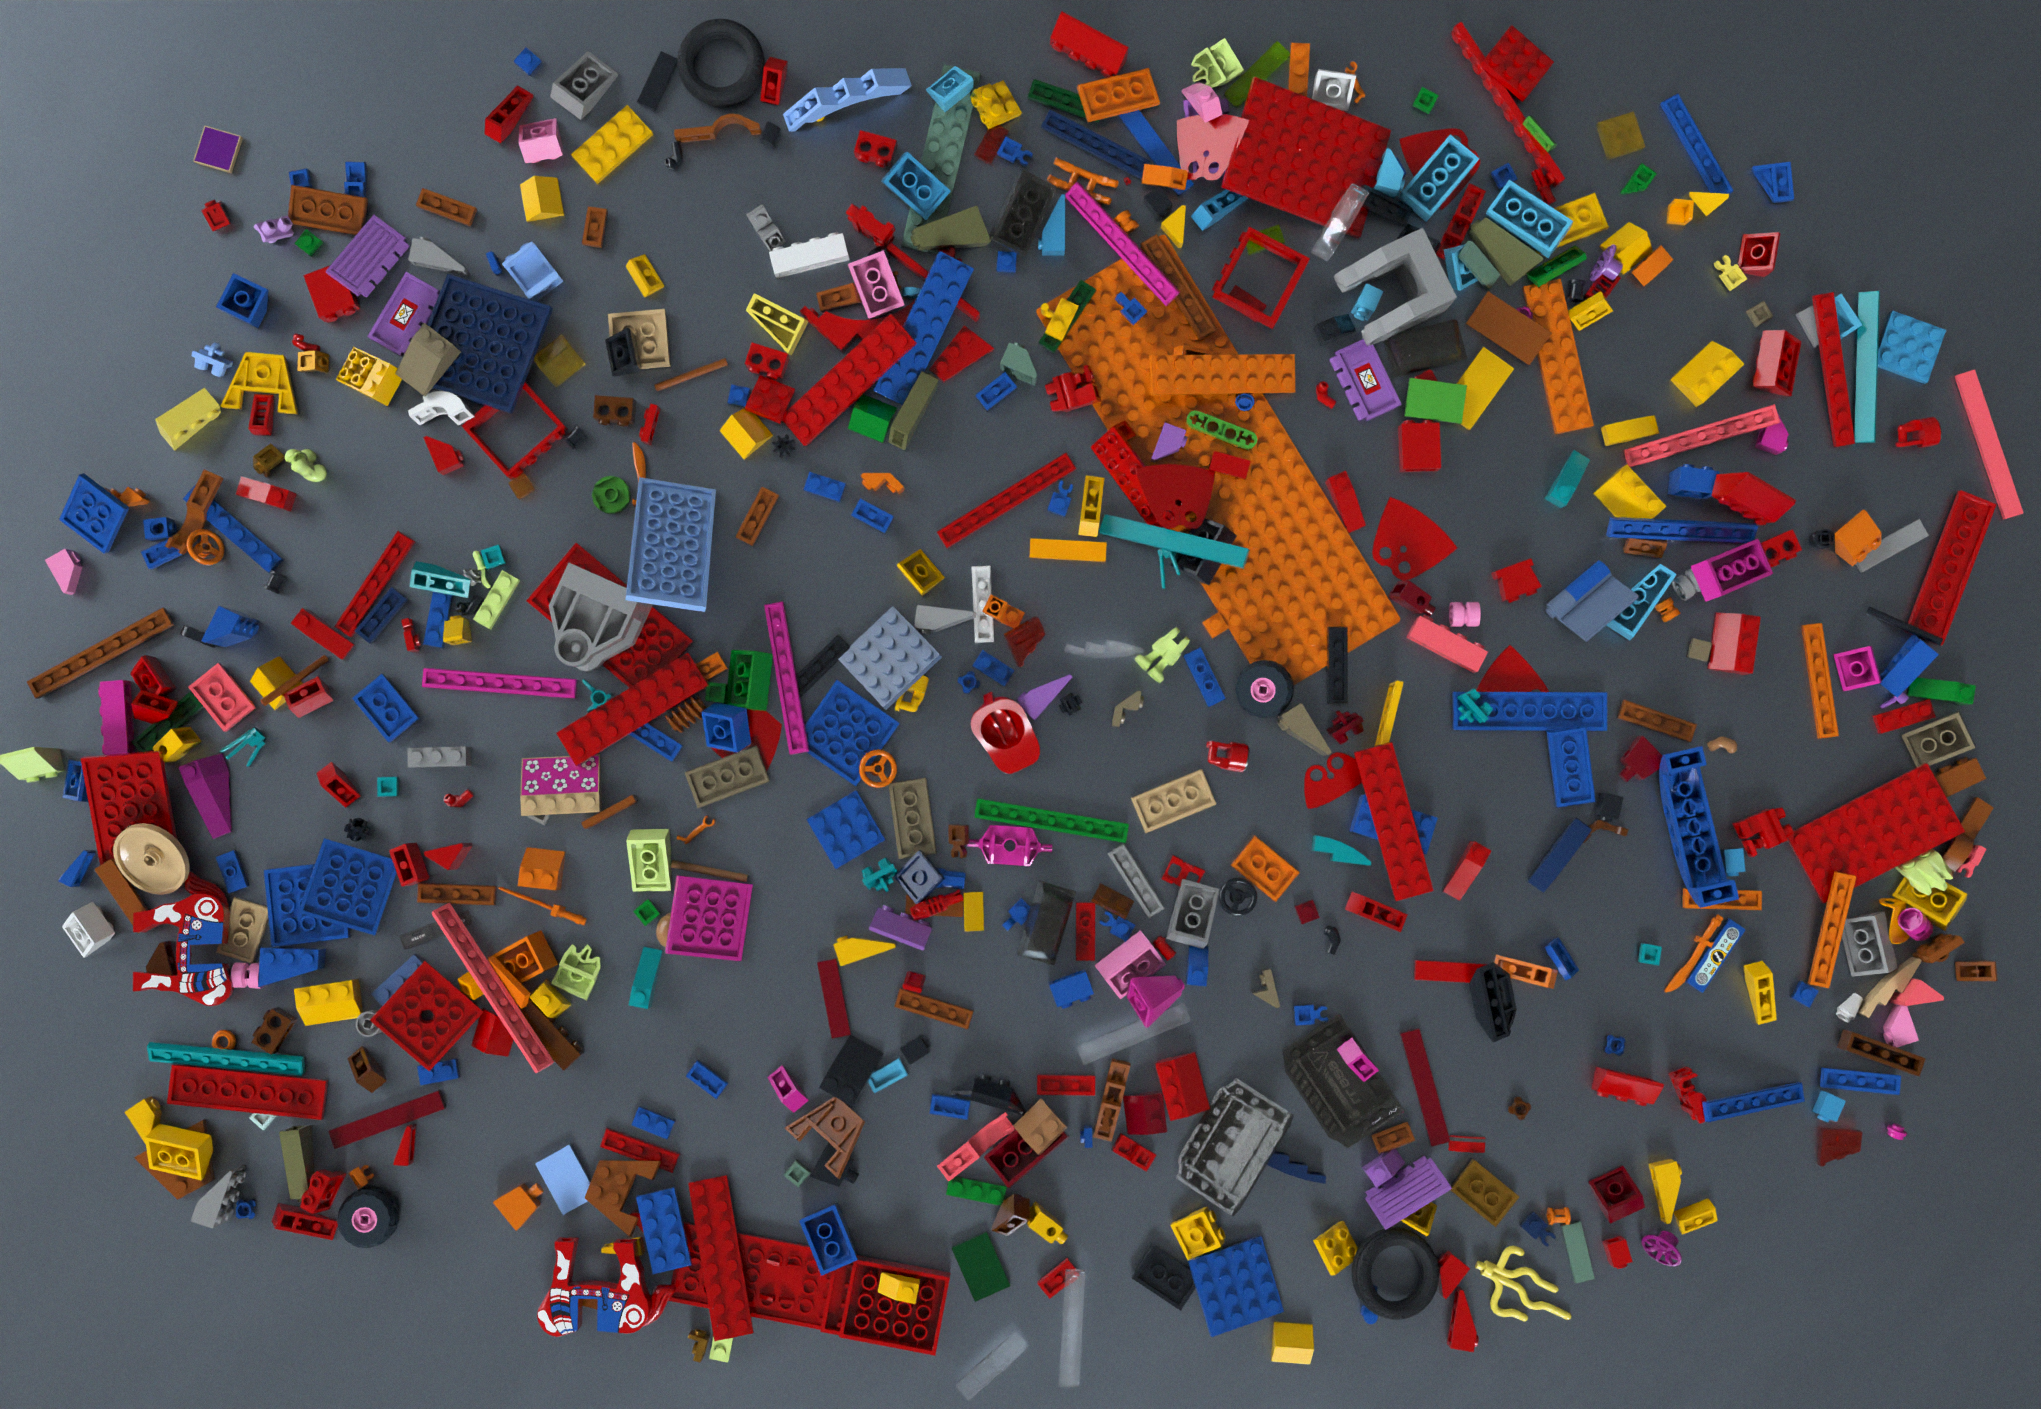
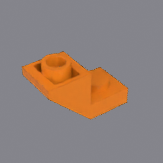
M1144 164L1142 184L1185 190L1188 171L1174 167Z
M863 473L861 475L863 479L861 483L868 490L872 488L876 492L885 482H887L886 487L892 493L896 491L900 495L905 490L904 486L891 473Z
M103 487L128 507L145 505L150 502L145 497L146 493L137 487L136 489L127 487L122 494L114 488L107 489Z
M991 594L982 611L1015 630L1018 629L1025 612L1008 605V602Z

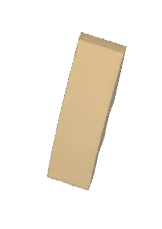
M1910 957L1898 965L1897 969L1889 972L1867 994L1857 1014L1870 1018L1877 1004L1886 1006L1894 992L1903 993L1922 960Z

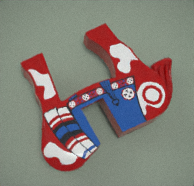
M189 872L188 878L185 881V890L191 896L175 903L160 905L148 911L133 913V932H147L162 924H171L179 927L176 944L178 975L133 972V991H146L150 989L173 991L203 1005L216 1006L225 1002L233 993L234 987L227 970L230 967L228 963L191 965V945L228 944L230 910L225 894L217 885L200 878L193 872Z
M559 1237L555 1241L556 1264L553 1270V1281L537 1313L539 1325L551 1336L560 1337L578 1331L582 1326L583 1299H598L597 1331L634 1333L641 1329L642 1326L656 1321L662 1315L669 1299L676 1291L675 1285L659 1284L650 1295L645 1282L644 1267L638 1253L637 1239H617L613 1243V1249L618 1256L621 1267L618 1284L598 1280L573 1282L572 1278L579 1238Z

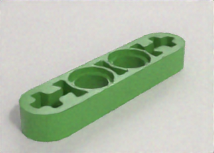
M1191 411L1186 418V423L1190 428L1243 449H1252L1257 443V436L1252 431L1203 412ZM1197 415L1198 420L1202 422L1206 418L1207 421L1204 424V428H1201L1202 423L1200 422L1192 424L1190 417ZM1209 422H1216L1218 430L1210 431L1207 427ZM1229 428L1234 429L1236 432V436L1232 439L1225 435V431ZM1242 432L1243 434L1241 435V437L1247 438L1248 436H1251V440L1253 441V443L1246 445L1245 440L1241 438L1239 442H1237L1236 440L1239 437V433Z

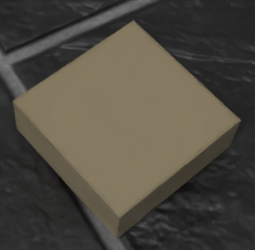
M1765 301L1746 311L1755 328L1774 317Z
M1692 638L1687 657L1707 662L1712 643Z

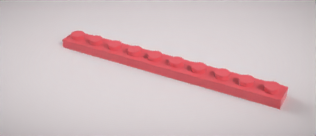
M450 902L433 910L432 916L534 1072L538 1073L552 1065L554 1061Z

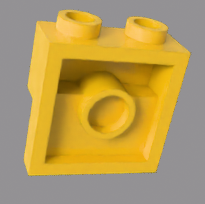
M1004 80L993 85L989 83L979 87L970 96L972 105L977 108L981 121L986 124L988 129L1019 117L1022 113Z
M1208 1206L1194 1211L1189 1216L1174 1221L1170 1225L1187 1260L1217 1249L1225 1242V1232L1221 1227L1218 1228L1215 1222L1217 1221L1216 1214L1213 1210H1209Z

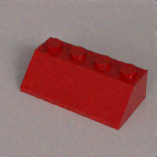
M1061 11L1050 37V45H1052L1054 50L1067 53L1071 59L1075 61L1080 60L1085 63L1086 67L1091 70L1096 69L1100 71L1106 78L1119 75L1127 61L1129 47Z
M1750 472L1717 474L1711 495L1719 500V503L1730 506L1731 510L1742 513L1743 517L1754 520V523L1758 525L1775 523L1796 503L1795 499Z

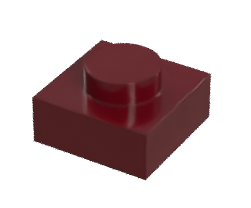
M1312 899L1294 906L1301 924L1320 918Z

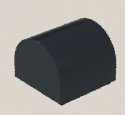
M769 121L766 122L760 136L761 144L774 147L781 128Z

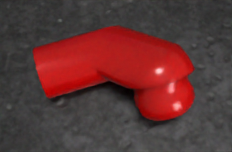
M295 333L293 335L292 343L294 346L304 352H320L319 345L303 342L304 336Z

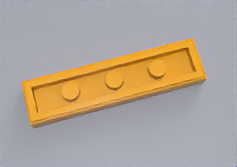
M1030 538L1029 558L1106 562L1107 542Z

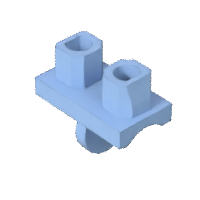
M216 342L211 346L205 345L204 349H200L198 352L192 351L191 355L195 357V368L207 370L208 364H212L211 373L218 377L224 376L227 368L232 367L233 361L223 357L225 352L220 350L221 345Z

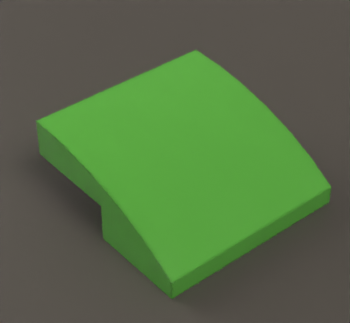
M1532 115L1528 116L1523 125L1547 152L1552 151L1557 143Z

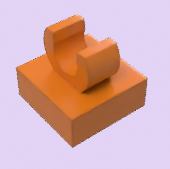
M364 1165L361 1169L357 1167L348 1173L358 1190L367 1185L368 1180L374 1177V1174L364 1175V1170L369 1167L368 1165Z

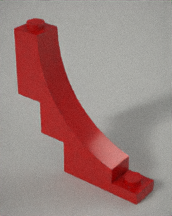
M915 300L905 308L892 314L902 326ZM804 306L800 310L801 315L842 354L858 337L863 340L888 317L871 320H853L825 311L818 318L819 314L812 307L808 309Z

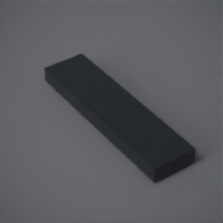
M1346 626L1327 627L1328 704L1348 703V627Z
M839 634L797 674L800 698L850 648Z

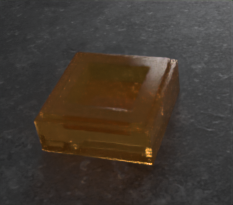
M525 473L508 483L519 500L535 491Z

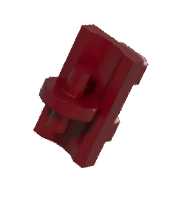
M1338 710L1335 712L1337 718L1332 720L1333 726L1326 729L1328 734L1341 745L1348 741L1345 732L1351 729L1354 735H1358L1364 731L1362 725L1364 720L1356 712L1350 715L1348 711L1342 714Z

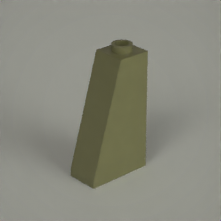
M977 206L917 227L911 232V241L914 246H917L918 251L950 249V247H984L991 242Z
M1488 218L1482 221L1478 219L1470 226L1471 230L1468 232V236L1499 272L1509 287L1543 260L1542 256Z
M924 372L920 373L891 425L889 443L906 450L937 389L939 380L934 375Z
M312 1124L291 1126L279 1132L290 1200L297 1199V1202H301L303 1193L310 1186V1178L315 1173Z

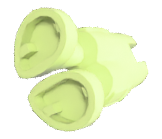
M290 449L286 452L285 460L292 463L291 469L312 482H319L325 479L327 469L320 464L313 465L316 460V453L310 449L302 451Z
M1177 627L1164 637L1159 638L1152 645L1153 651L1146 656L1137 655L1135 658L1139 666L1147 671L1151 664L1159 656H1162V659L1148 671V674L1158 683L1164 680L1162 673L1167 665L1173 666L1190 642L1187 636L1178 645L1172 640L1181 631Z

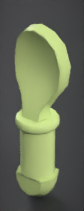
M474 551L472 554L478 567L477 570L482 572L481 581L489 589L491 586L486 576V566L480 552Z

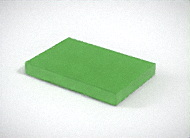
M1409 378L1404 417L1461 424L1467 385Z

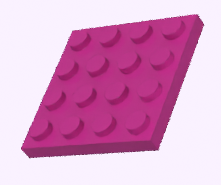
M677 875L665 953L741 961L753 885Z

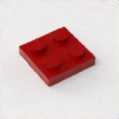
M760 375L746 403L745 410L781 424L794 396L795 388Z

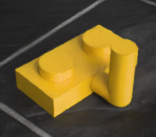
M1061 298L1054 312L1049 309L1047 303H1043L1041 305V314L1051 319L1045 334L1063 341L1079 306Z

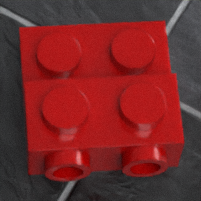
M326 1169L316 1171L310 1178L308 1190L301 1197L302 1203L300 1208L312 1214L329 1210L346 1177V1173L341 1170L330 1172Z

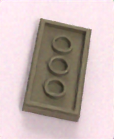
M757 745L684 772L697 808L770 782Z
M920 778L890 783L888 786L898 858H911L919 850H922L925 855L937 854L927 779Z

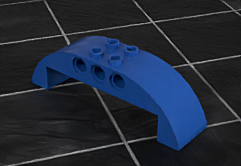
M1702 746L1664 754L1661 758L1659 769L1661 800L1675 859L1688 892L1700 908L1739 899L1735 880L1726 878L1700 770L1701 766L1707 765Z

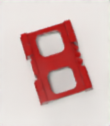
M1172 855L1161 879L1170 884L1174 883L1180 886L1182 879H1186L1188 873L1193 872L1199 876L1197 883H1199L1205 870L1195 865L1193 867V865L1183 862L1182 859ZM1173 863L1181 867L1177 878L1168 875V870Z

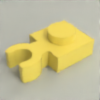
M1725 255L1722 257L1725 264L1722 265L1719 261H1716L1714 266L1723 272L1719 277L1728 290L1731 291L1747 280V277L1737 264L1731 266L1729 256Z

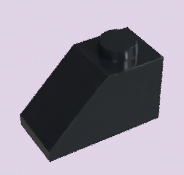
M1349 314L1327 319L1316 324L1313 329L1320 346L1356 332Z

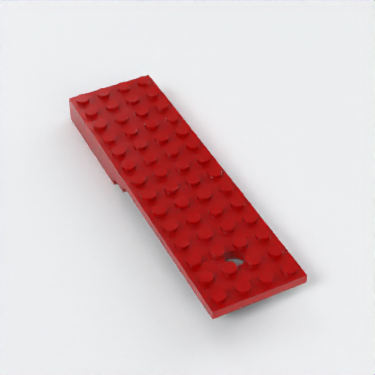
M683 1222L692 1265L674 1269L671 1285L676 1286V1291L669 1301L709 1309L696 1227L693 1223ZM737 1232L751 1317L818 1329L820 1332L839 1335L840 1338L936 1355L950 1272L857 1255L858 1260L821 1276L809 1245ZM881 1272L920 1279L916 1304L897 1301L878 1293Z

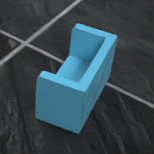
M1839 294L1835 297L1840 339L1862 326V323L1843 295Z

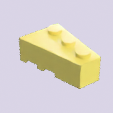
M755 293L746 309L788 354H793L809 321Z
M203 388L155 420L160 434L175 451L207 423L216 419L221 410L216 400Z

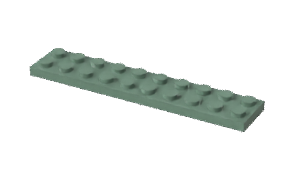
M944 64L941 77L954 66ZM959 68L973 78L974 89L946 112L935 102L921 164L951 192L927 220L910 207L901 248L918 251L917 246H914L911 241V232L917 227L948 216L974 107L970 96L979 86L980 72ZM939 249L919 250V252L937 256Z

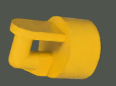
M924 674L907 690V692L913 693L911 702L903 701L905 693L897 699L895 711H900V709L910 712L917 711L918 706L924 699L929 682L927 675Z

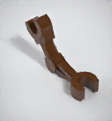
M1596 820L1593 824L1589 825L1592 830L1583 843L1590 838L1591 833L1599 829L1609 830L1622 836H1627L1629 829L1614 826L1602 820Z

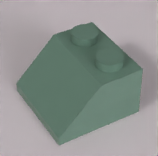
M1009 342L1000 363V371L1035 386L1037 383V373L1027 349H1024L1025 346L1020 343L1014 342L1012 344Z

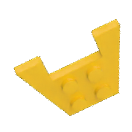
M245 352L220 407L242 410L244 391L279 394V413L299 415L286 357L284 355Z

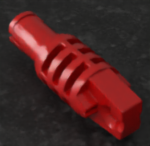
M958 889L944 896L939 894L911 907L910 913L913 920L931 917L946 911L948 906L962 902L963 897L960 894V890Z

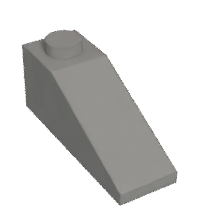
M420 237V239L413 238L408 259L413 265L469 276L470 272L431 242V239Z
M917 605L914 628L919 630L921 634H930L931 631L937 632L976 618V613L973 611Z

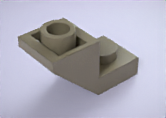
M1141 691L1135 692L1115 706L1111 726L1120 727V723L1124 724L1126 713L1122 712L1123 709L1138 711L1139 707H1143L1144 696H1141Z

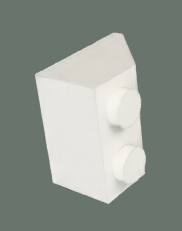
M94 902L73 911L62 926L83 958L104 945L115 934L113 925L107 922L101 908L96 906Z

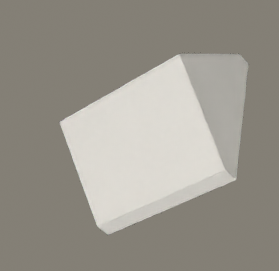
M1318 69L1314 80L1312 99L1339 110L1348 111L1356 75Z

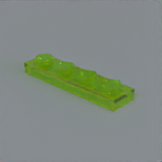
M1276 41L1224 92V96L1238 108L1247 99L1252 79L1257 77L1266 80L1291 53Z

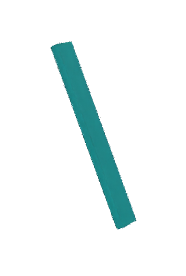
M1879 291L1859 292L1858 319L1862 326L1857 331L1855 443H1876Z
M1107 514L1104 515L1099 530L1100 534L1243 569L1250 551L1248 548Z
M149 1042L147 1045L149 1061L299 1076H304L306 1072L304 1057L155 1042Z

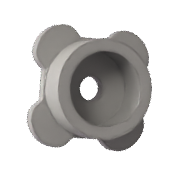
M473 568L463 570L464 574L462 576L471 579V586H474L477 582H482L480 573Z

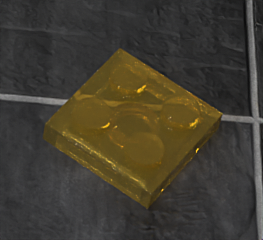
M1634 111L1596 124L1607 160L1645 148Z

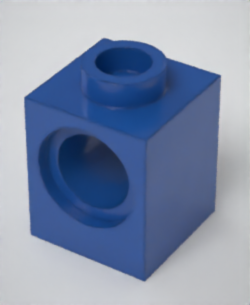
M162 517L143 520L145 539L167 540L177 532V526L173 519ZM164 525L163 532L159 533V527Z

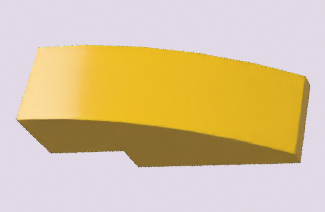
M1655 415L1617 422L1601 428L1605 446L1659 434Z

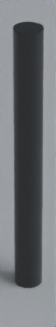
M1870 606L1866 611L1867 614L1939 646L1943 641V638Z

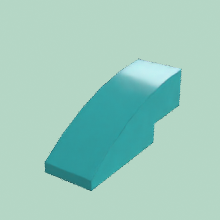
M1313 835L1312 851L1331 853L1330 861L1371 866V861L1354 848L1327 837Z

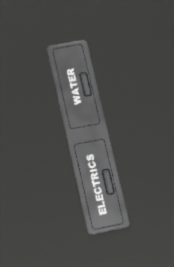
M468 910L458 913L465 927L473 924ZM434 922L402 934L399 937L404 950L445 934L438 923Z

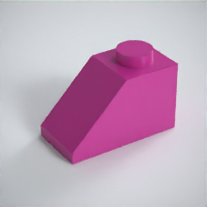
M1780 416V423L1760 429L1755 445L1756 449L1778 455L1787 449L1789 434Z
M1353 1038L1344 1042L1337 1049L1346 1064L1363 1082L1379 1071Z
M783 1065L767 1077L781 1102L793 1113L809 1101L802 1088Z

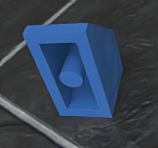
M1189 945L1185 980L1187 985L1207 986L1208 946L1201 949Z

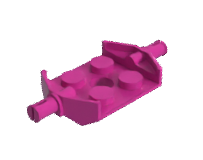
M990 825L982 839H969V842H974L975 844L969 843L967 846L981 848L989 864L1030 866L1038 852L1052 853V849H1045V847L1052 848V844L1039 843L1033 828ZM1013 840L1016 847L1013 851L1005 849L1004 844L1006 841Z

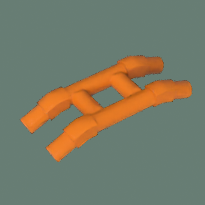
M1058 157L1055 158L1053 164L1072 174L1068 183L1052 175L1047 177V182L1059 189L1069 191L1077 182L1079 176L1087 178L1089 183L1086 190L1099 204H1111L1112 199L1110 197L1093 193L1096 183L1117 188L1118 180L1087 171Z

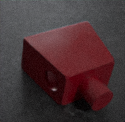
M1410 580L1397 581L1388 595V598L1414 614L1424 613L1430 617L1436 609L1435 606L1429 603L1432 597Z
M1637 736L1620 759V762L1626 768L1619 773V776L1625 782H1628L1633 776L1637 780H1644L1660 769L1662 755L1644 736Z

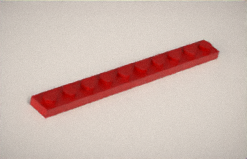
M1463 23L1456 24L1451 32L1454 42L1459 43L1464 57L1470 60L1474 72L1480 75L1484 87L1488 91L1490 90L1494 102L1504 111L1505 119L1514 126L1515 134L1521 137L1525 149L1533 155L1535 164L1545 173L1547 182L1552 184L1554 188L1565 180V177L1550 154L1523 125L1526 118L1506 88L1480 66L1485 56Z

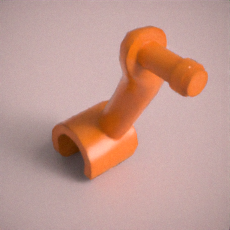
M1351 61L1350 65L1354 68V70H1350L1348 67H1346L1345 73L1355 74L1357 70V64L1356 62ZM1356 77L1354 88L1359 96L1354 99V102L1358 103L1362 97H1365V92Z
M707 815L704 817L703 823L695 828L687 838L677 835L676 839L688 844L707 826L715 825L716 819L714 818L712 824L709 825L706 821Z

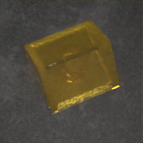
M562 334L534 357L535 363L555 387H558L586 364Z

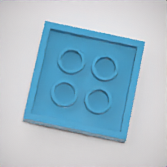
M1892 310L1889 312L1878 344V367L1922 384L1928 383L1946 330Z

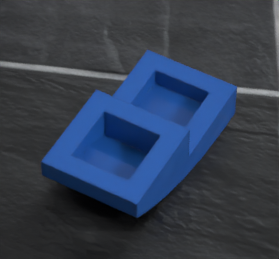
M345 162V194L366 198V162Z

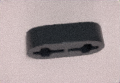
M186 625L183 626L181 635L215 648L216 645L201 641L205 634L204 632Z

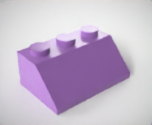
M885 905L882 908H877L869 927L870 931L922 951L925 949L932 931L929 922L922 919L918 922L911 919V915L904 912L898 915L893 913V908Z

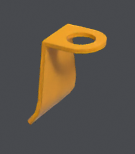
M1893 898L1879 899L1881 905L1893 908L1889 928L1891 943L1900 944L1905 942L1910 936L1899 926L1898 916L1906 909L1907 902ZM1885 901H1891L1894 904L1886 903Z

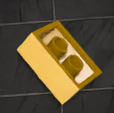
M1711 341L1670 380L1698 407L1732 377L1744 363L1732 350Z
M1627 464L1621 467L1593 493L1615 517L1653 519L1666 507Z
M359 978L294 989L296 1009L305 1026L354 1019L363 1013Z
M158 1124L145 1137L149 1169L197 1180L204 1179L213 1153L211 1135Z

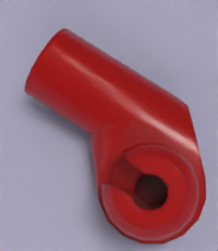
M1321 381L1315 389L1317 399L1332 409L1337 401L1328 396V383Z
M467 789L461 795L446 794L443 800L447 806L460 808L474 794Z

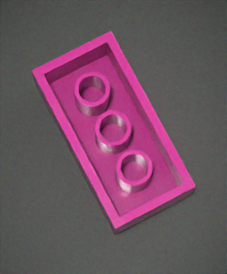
M1759 539L1691 566L1705 602L1773 574Z

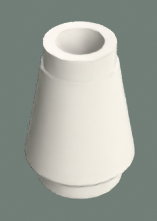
M1853 993L1837 1007L1836 1015L1847 1023L1854 1020L1863 998Z

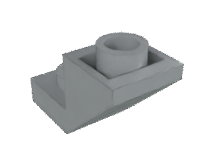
M762 204L746 214L769 252L786 243Z

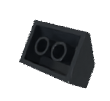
M1206 518L1199 528L1191 529L1188 533L1231 545L1237 537L1225 525ZM1177 553L1175 556L1180 572L1206 585H1210L1221 565L1218 562Z

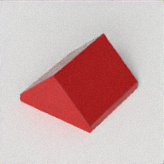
M1781 233L1743 234L1738 266L1743 273L1766 277L1774 271Z
M142 656L130 672L140 690L165 697L177 689L156 657Z
M460 843L425 851L424 855L447 870H456L460 867L473 846L472 843Z
M482 1008L484 1012L479 1018L471 1046L486 1054L508 1057L514 1039L495 1011Z

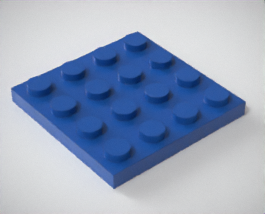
M836 680L805 724L809 752L807 753L854 786H857L862 779L859 773V765L863 756L872 750H882L900 723ZM878 755L869 758L865 766H870Z
M324 838L298 913L376 935L397 874L392 859Z
M315 864L264 870L271 947L351 937L350 928L298 913Z
M1259 1235L1188 1260L1211 1337L1284 1312L1262 1236Z

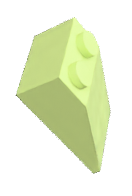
M31 747L0 755V764L18 780H26L27 783L39 781V777L42 776L46 778L56 777L59 772L65 771L60 749Z
M669 829L631 830L626 842L633 892L671 891V841Z

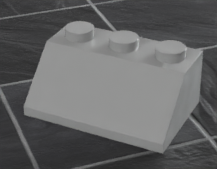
M1885 911L1846 918L1842 939L1851 977L1889 973L1898 968L1893 945L1889 939V928Z

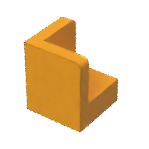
M1674 199L1668 205L1667 224L1686 225L1693 218L1694 200Z
M469 971L458 978L461 992L465 996L476 1000L483 995V992Z

